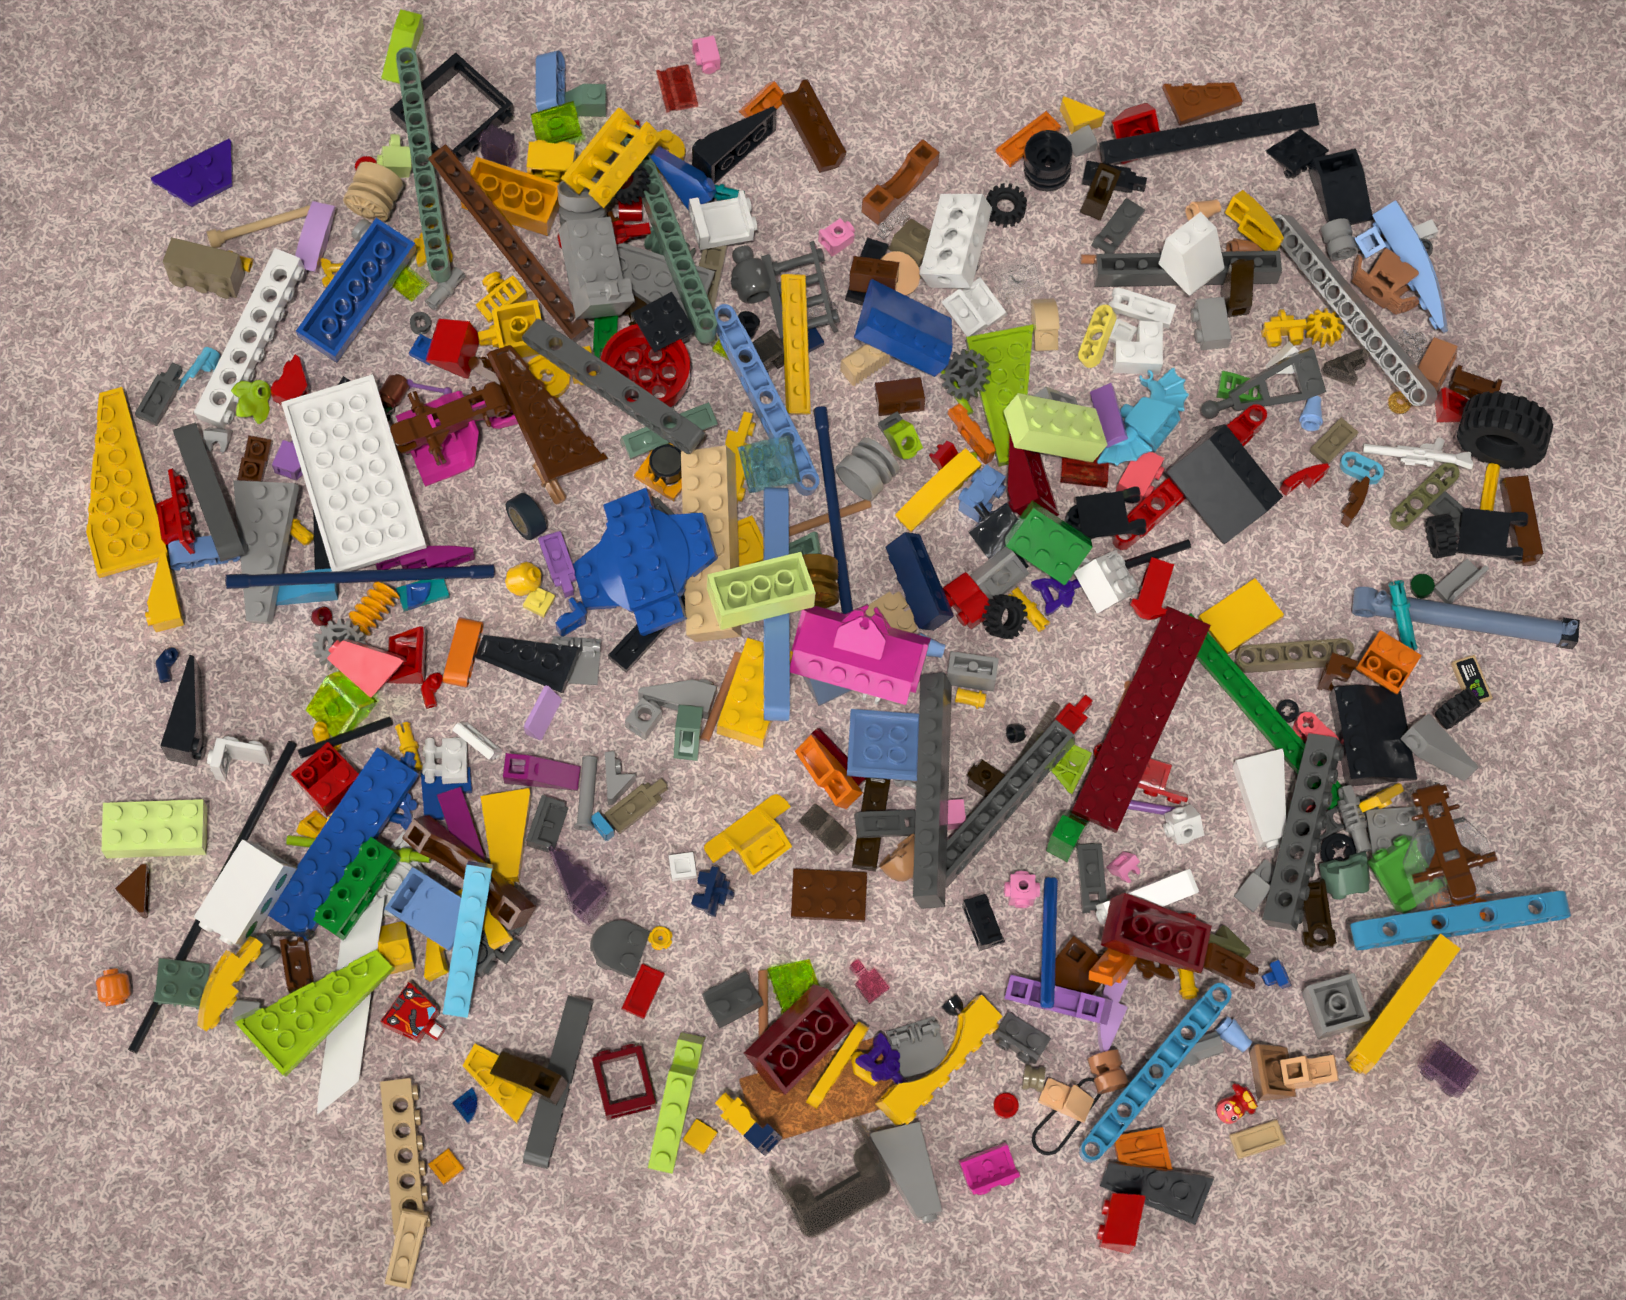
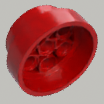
M635 324L625 327L614 334L602 351L600 360L653 396L656 393H663L665 396L658 399L669 407L675 405L687 390L690 381V358L687 348L681 339L654 353L639 326ZM653 356H658L661 359L658 361H653L650 358ZM630 358L637 359L634 363H629L627 360ZM670 373L673 374L674 377L665 378L664 375ZM645 375L651 377L649 380H642L640 378ZM630 397L627 398V401L629 402L636 401L634 399H631Z

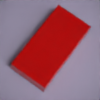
M642 964L621 1010L645 1019L665 973Z

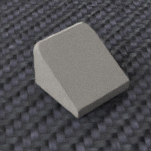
M1089 125L1082 127L1067 137L1071 142L1075 157L1096 150L1097 140Z
M236 1000L232 1020L236 1022L255 1014V1011L262 1008L261 1004L255 1001Z

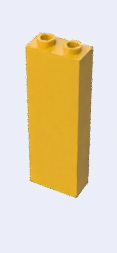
M1441 933L1431 943L1347 1056L1346 1060L1349 1062L1348 1065L1352 1070L1359 1074L1363 1072L1366 1075L1377 1064L1461 950L1460 947Z

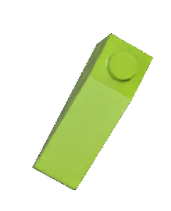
M400 9L393 27L381 79L400 84L396 54L404 47H409L416 51L424 30L421 14ZM407 60V61H405L404 63H405V64H408V63H410L412 60Z

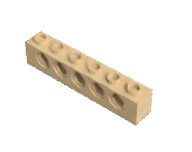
M411 1078L380 1082L394 1236H396L402 1208L406 1204L413 1202L417 1204L416 1211L425 1212L424 1202L428 1201L427 1186H422L421 1177L426 1176L425 1161H420L419 1151L424 1150L423 1137L417 1134V1126L421 1125L420 1110H415L414 1102L419 1100L418 1086L413 1085ZM406 1102L408 1103V1108L406 1111L398 1113L395 1111L396 1104ZM401 1127L410 1128V1134L405 1138L397 1136V1131ZM404 1152L413 1154L412 1160L408 1163H401L399 1161L400 1155ZM407 1177H412L415 1179L414 1186L409 1189L403 1188L401 1186L402 1181ZM429 1211L425 1212L428 1213L423 1235L427 1234L426 1227H431Z

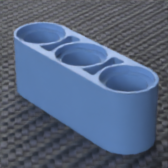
M560 50L536 56L535 101L537 110L541 115L561 111L565 108V60Z
M211 535L195 538L196 541L193 543L195 553L191 555L179 540L168 544L170 567L176 571L183 567L191 569L204 567V564L211 566L228 563L229 560H233V562L240 560V556L221 562Z

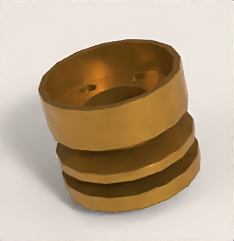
M824 554L802 555L816 592L814 606L821 608L835 606L839 602V585L835 582L838 579V560Z

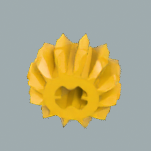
M1326 307L1322 313L1317 308L1314 314L1308 315L1305 328L1307 331L1306 338H1313L1312 345L1318 341L1321 348L1326 343L1331 347L1335 341H1340L1344 326L1341 325L1343 320L1340 317H1335L1337 314L1335 311L1328 313Z

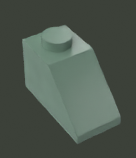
M581 84L566 92L565 108L561 110V116L606 117V84Z
M692 705L678 706L673 758L698 761L703 707Z

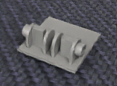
M553 636L551 644L581 648L568 684L598 685L601 639Z
M1414 807L1365 811L1372 854L1381 848L1387 849L1392 846L1393 841L1402 835L1416 837L1418 842L1415 844L1421 852L1416 821L1411 820L1415 816Z
M934 1017L886 1032L892 1050L900 1053V1059L898 1060L900 1063L899 1071L904 1078L933 1070L947 1054L939 1033V1024L935 1021Z

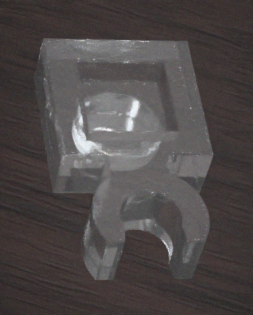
M903 200L889 214L888 219L878 227L879 232L877 235L885 240L892 230H895L899 225L903 227L910 219L911 205Z

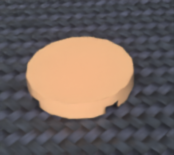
M892 251L880 259L900 262L896 291L907 296L917 288L920 280L919 268L915 260L908 254L901 251Z

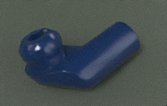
M174 647L165 649L156 660L155 664L160 683L172 680L169 669L179 655L178 650Z

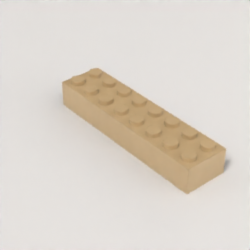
M726 445L696 449L691 454H686L682 451L683 514L703 513L706 515L718 555L716 561L696 577H690L685 584L686 635L695 642L741 637V625L720 630L707 591V574L739 567L735 453Z

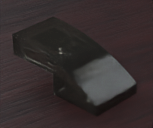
M814 804L798 820L814 838H818L835 856L853 839L833 817L817 804Z

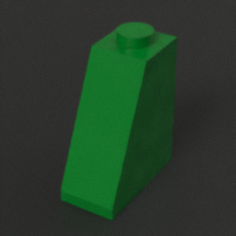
M1069 809L1062 815L1046 849V852L1065 862L1069 861L1090 822L1072 814V811Z

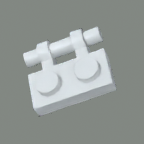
M461 737L442 738V746L436 747L435 739L427 738L423 747L425 764L422 766L425 782L433 783L435 776H442L443 784L467 783V742ZM435 758H442V764L436 765Z

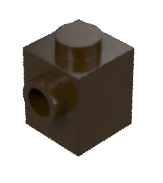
M982 760L978 766L974 764L969 770L967 786L986 798L1006 775Z

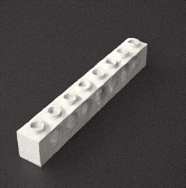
M276 248L274 249L194 411L199 420L222 429L225 428L226 424L232 422L234 409L239 398L231 392V389L240 381H252L255 373L254 368L257 362H261L263 359L265 345L267 341L270 342L275 333L274 327L277 321L282 320L285 312L284 307L287 301H290L294 295V286L297 280L300 281L304 275L305 268L299 257ZM279 276H287L284 281H277ZM270 296H277L273 302H267ZM267 316L265 321L261 323L256 322L259 317ZM249 337H257L252 343L246 342ZM240 357H247L245 362L241 364L236 363ZM229 378H237L233 384H226ZM220 398H226L224 404L216 405Z

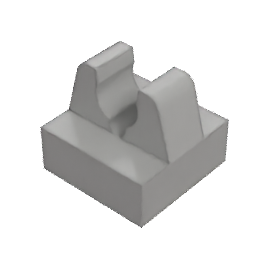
M208 427L204 430L203 440H205L208 451H212L214 442L218 441L221 446L220 452H225L232 438V430Z

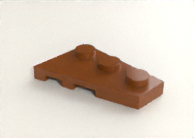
M1234 82L1207 83L1206 85L1184 83L1183 86L1163 84L1162 87L1180 126L1242 106L1243 103Z

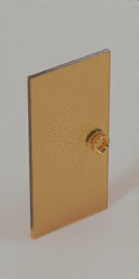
M874 1038L862 1041L856 1051L868 1054L874 1047ZM840 1048L829 1051L786 1095L771 1090L759 1073L739 1079L746 1104L758 1119L759 1125L764 1128L768 1123L782 1137V1140L880 1110L875 1103L894 1083L892 1079H889L887 1081L880 1080L875 1086L870 1085L853 1073L850 1059L818 1109H815L806 1101ZM881 1053L874 1061L877 1065L882 1063L883 1054Z

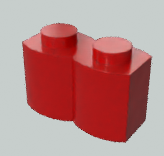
M964 572L943 587L950 607H953L958 613L956 617L963 626L967 625L970 629H973L986 620V618L982 617V613L986 614L987 612L984 607L985 605H990L987 602L989 598L979 589L968 573Z

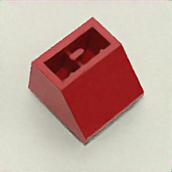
M329 742L291 773L293 779L326 817L335 811L359 775Z

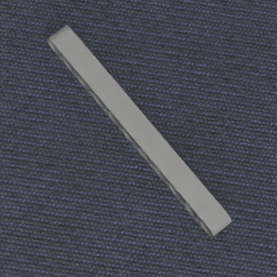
M1273 215L1271 218L1284 237L1281 246L1408 401L1415 406L1432 405L1437 399L1436 389L1297 220L1290 215ZM1282 221H1284V228H1283V229H1281V222H1282ZM1296 237L1298 238L1297 246L1294 244ZM1309 254L1312 255V260L1310 263L1308 262ZM1323 271H1325L1326 277L1324 280L1322 279ZM1337 287H1338L1339 290H1340V293H1339V296H1338V297L1336 296V289H1337ZM1351 304L1354 307V311L1352 314L1350 313ZM1365 321H1366L1367 324H1368V328H1367L1366 331L1364 330V327H1363ZM1379 338L1382 340L1381 348L1378 347ZM1393 356L1396 357V364L1394 366L1392 364ZM1407 373L1410 374L1411 378L1409 383L1406 381ZM1422 390L1425 393L1423 401L1420 398V393Z

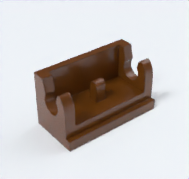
M854 256L850 269L849 290L867 292L871 279L896 290L900 262Z
M1458 364L1449 386L1450 390L1462 396L1472 398L1477 394L1481 395L1483 392L1493 393L1494 391H1499L1503 380L1498 378L1494 382L1462 370V365Z
M921 377L875 383L878 417L892 415L895 412L903 414L925 411V394Z
M1332 652L1323 668L1317 689L1332 691L1335 687L1332 681L1335 679L1347 682L1358 661Z
M297 937V941L292 942L288 939L280 940L286 986L289 993H292L314 982L308 941H304L302 937Z

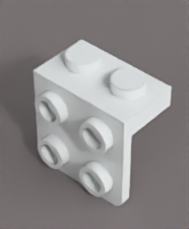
M229 736L224 737V739L216 738L214 750L209 751L207 764H210L215 779L220 781H226L231 758L266 765L270 764L267 749L262 743L256 741L243 743Z

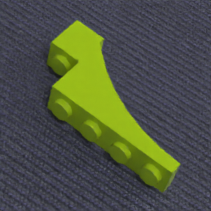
M683 1032L678 1037L673 1063L669 1069L648 1164L649 1169L673 1174L686 1115L701 1061L705 1037Z

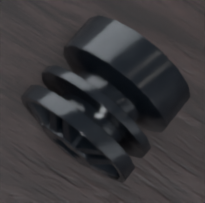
M1052 130L1040 131L1032 135L1026 142L1024 175L1030 186L1040 191L1049 192L1060 189L1069 181L1073 150L1071 142L1065 135Z

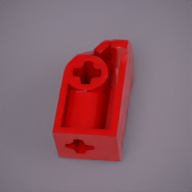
M1151 557L1137 599L1132 598L1130 603L1134 612L1140 618L1150 621L1166 614L1167 609L1162 608V604L1175 564Z

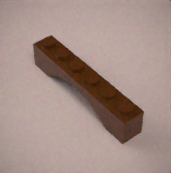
M430 815L414 818L402 837L419 854L444 865L463 880L468 861L485 863ZM492 869L487 907L491 915L508 930L525 926L537 906Z

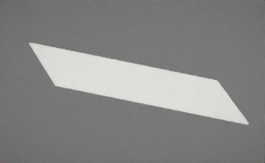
M384 896L361 915L345 940H341L336 971L348 966L349 963L377 950ZM371 993L327 1036L318 1094L317 1115L359 1081Z

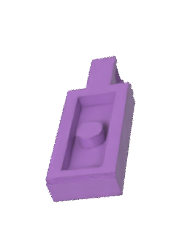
M561 531L538 537L552 582H554L555 587H562L565 598L573 596L574 589L571 582L576 581L575 570Z

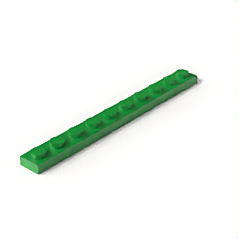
M1207 633L1196 659L1276 750L1283 749L1284 760L1298 775L1306 744L1213 637ZM1319 761L1317 766H1323V763ZM1338 781L1332 785V803L1330 807H1327L1328 810L1336 807L1338 801H1340L1338 789L1343 786ZM1321 782L1314 783L1311 789L1319 788Z

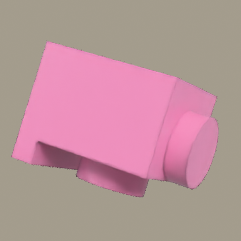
M709 36L692 40V52L697 66L701 65L702 72L712 74L719 70L720 56L715 37Z
M839 218L824 230L823 228L819 230L818 241L833 257L854 242L855 229L849 221L844 223Z

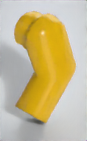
M321 721L316 722L312 729L315 743L330 738L327 725ZM342 744L333 748L339 753Z

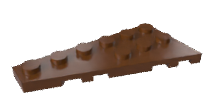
M511 345L492 350L487 354L545 483L592 467L609 459L594 446V441L591 437H587L578 427V422L555 396H551L544 388L545 384L540 379L537 380L530 372L527 363Z

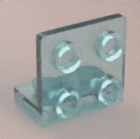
M790 436L760 440L738 447L749 493L764 490V487L781 486L801 481Z

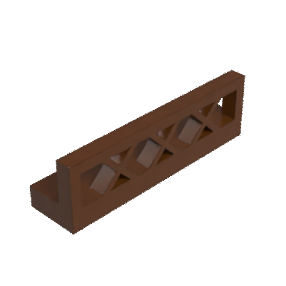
M808 79L802 80L797 91L783 94L780 100L819 173L838 168L847 152Z

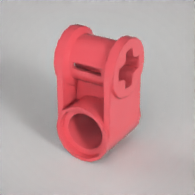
M1311 712L1300 714L1293 724V730L1305 744L1308 733L1336 737L1338 739L1336 734ZM1307 722L1310 726L1304 728L1302 724Z

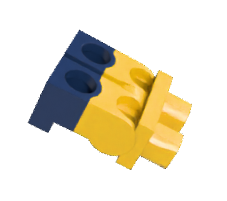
M725 1092L715 1102L723 1111L720 1116L730 1126L738 1130L765 1157L782 1140V1137L768 1123L762 1128L756 1116L750 1111L751 1109L738 1097L733 1100Z

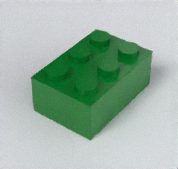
M1033 500L1005 537L1007 548L1063 585H1066L1093 548L1089 537Z

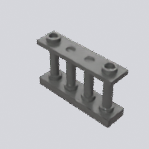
M814 241L810 242L812 253L783 262L773 261L770 254L761 256L771 282L769 294L782 343L781 281L779 282L778 275L782 271L812 262L815 263L817 273L806 276V286L819 282L822 294L806 298L807 307L824 303L827 314L808 319L807 327L811 329L829 323L833 332H838L836 323L840 322L837 309L833 310L822 266L825 256L822 248H817Z

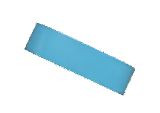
M1347 452L1340 460L1339 465L1342 472L1362 481L1367 476L1370 478L1369 484L1372 485L1377 484L1383 477L1384 469L1381 464L1356 452ZM1350 459L1354 460V465L1352 467L1347 466V461H1349ZM1371 469L1376 470V475L1373 477L1369 476Z

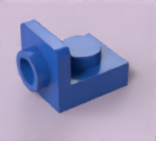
M573 597L568 599L572 613H564L555 622L556 630L562 637L586 624L585 615L587 611L580 601L576 603Z

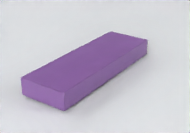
M1112 383L1091 391L1090 395L1093 406L1097 411L1108 444L1106 448L1128 439Z

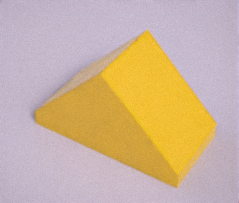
M1063 96L1060 106V112L1071 134L1086 125H1089L1092 130L1101 127L1106 112Z

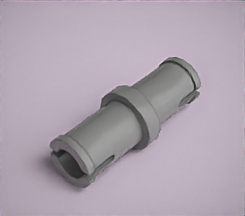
M454 267L450 278L443 283L437 284L435 291L425 300V303L432 310L436 311L447 297L453 295V290L466 277L463 271Z

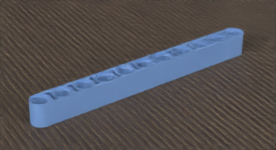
M764 487L763 561L789 555L788 488ZM789 613L764 619V721H789Z

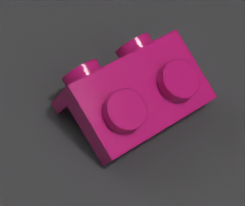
M1006 1142L959 1160L966 1185L973 1195L987 1194L991 1191V1188L998 1185H1010L1015 1182L1016 1178L1020 1177Z

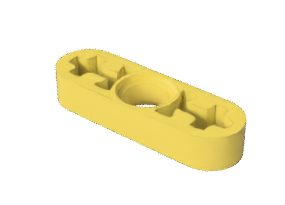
M1101 305L1095 309L1080 347L1078 357L1087 368H1093L1101 362L1115 325L1117 316L1109 305ZM1096 333H1103L1098 340H1092Z

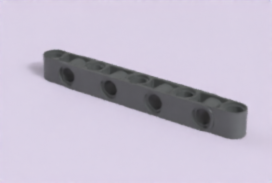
M536 319L523 334L522 340L533 350L684 453L691 454L705 437V433L697 425L544 321ZM554 345L562 346L558 350L551 349ZM591 371L600 372L596 376L589 375ZM631 396L638 398L634 402L627 401V398ZM669 422L676 424L673 428L665 427Z

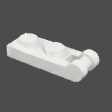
M1113 289V300L1108 305L1115 314H1122L1141 321L1163 322V327L1169 329L1176 305L1126 289ZM1123 300L1129 301L1128 305L1122 304L1121 302Z

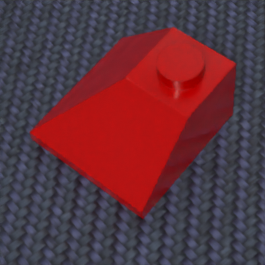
M1147 102L1123 110L1112 120L1115 139L1160 131L1156 109ZM1130 160V161H1125V162H1120V163H1121V164H1125V163H1129V162H1132V161H1135V160Z

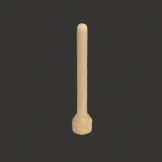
M311 205L222 232L221 230L216 231V229L206 231L211 247L218 248L221 247V244L225 243V240L307 216Z

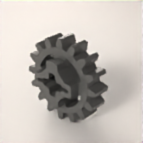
M962 349L961 355L953 352L954 358L952 360L949 359L948 366L943 369L945 374L940 375V378L945 380L942 387L948 389L947 393L951 396L954 395L958 400H961L963 397L969 401L970 395L978 398L979 390L986 391L983 387L984 383L990 384L986 376L991 375V371L985 369L990 364L984 360L985 357L983 355L977 354L972 349L969 353L967 350ZM971 361H974L978 368L974 367ZM954 382H957V383H958V386H960V389H958V388L954 385Z

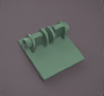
M159 958L153 1002H158V1005H161V1003L173 1004V1007L181 1005V1008H184V1006L195 1007L199 1010L203 991L208 981L210 964Z

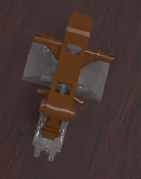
M1430 778L1426 780L1427 787L1419 789L1417 783H1412L1410 797L1416 816H1413L1411 820H1419L1421 824H1427V827L1415 830L1403 860L1404 870L1418 912L1439 909L1450 905L1463 906L1474 902L1476 898L1488 897L1504 892L1495 865V861H1498L1495 851L1491 852L1487 838L1465 817L1452 819L1450 811L1460 808V805L1448 806L1446 799H1449V793L1446 784L1441 785L1437 782L1433 784Z

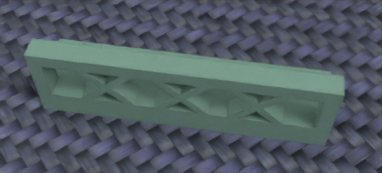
M709 402L680 413V415L697 425L702 431L718 425ZM671 422L665 425V427L667 428H673L676 426L675 423ZM647 427L626 434L620 439L622 447H625L629 459L651 452L658 446L670 444V442Z

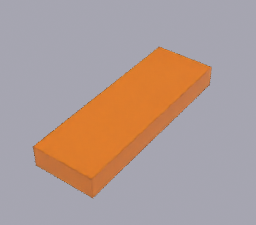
M1045 111L996 148L995 152L1009 167H1012L1024 157L1026 142L1032 135L1046 130L1058 132L1061 129V125Z

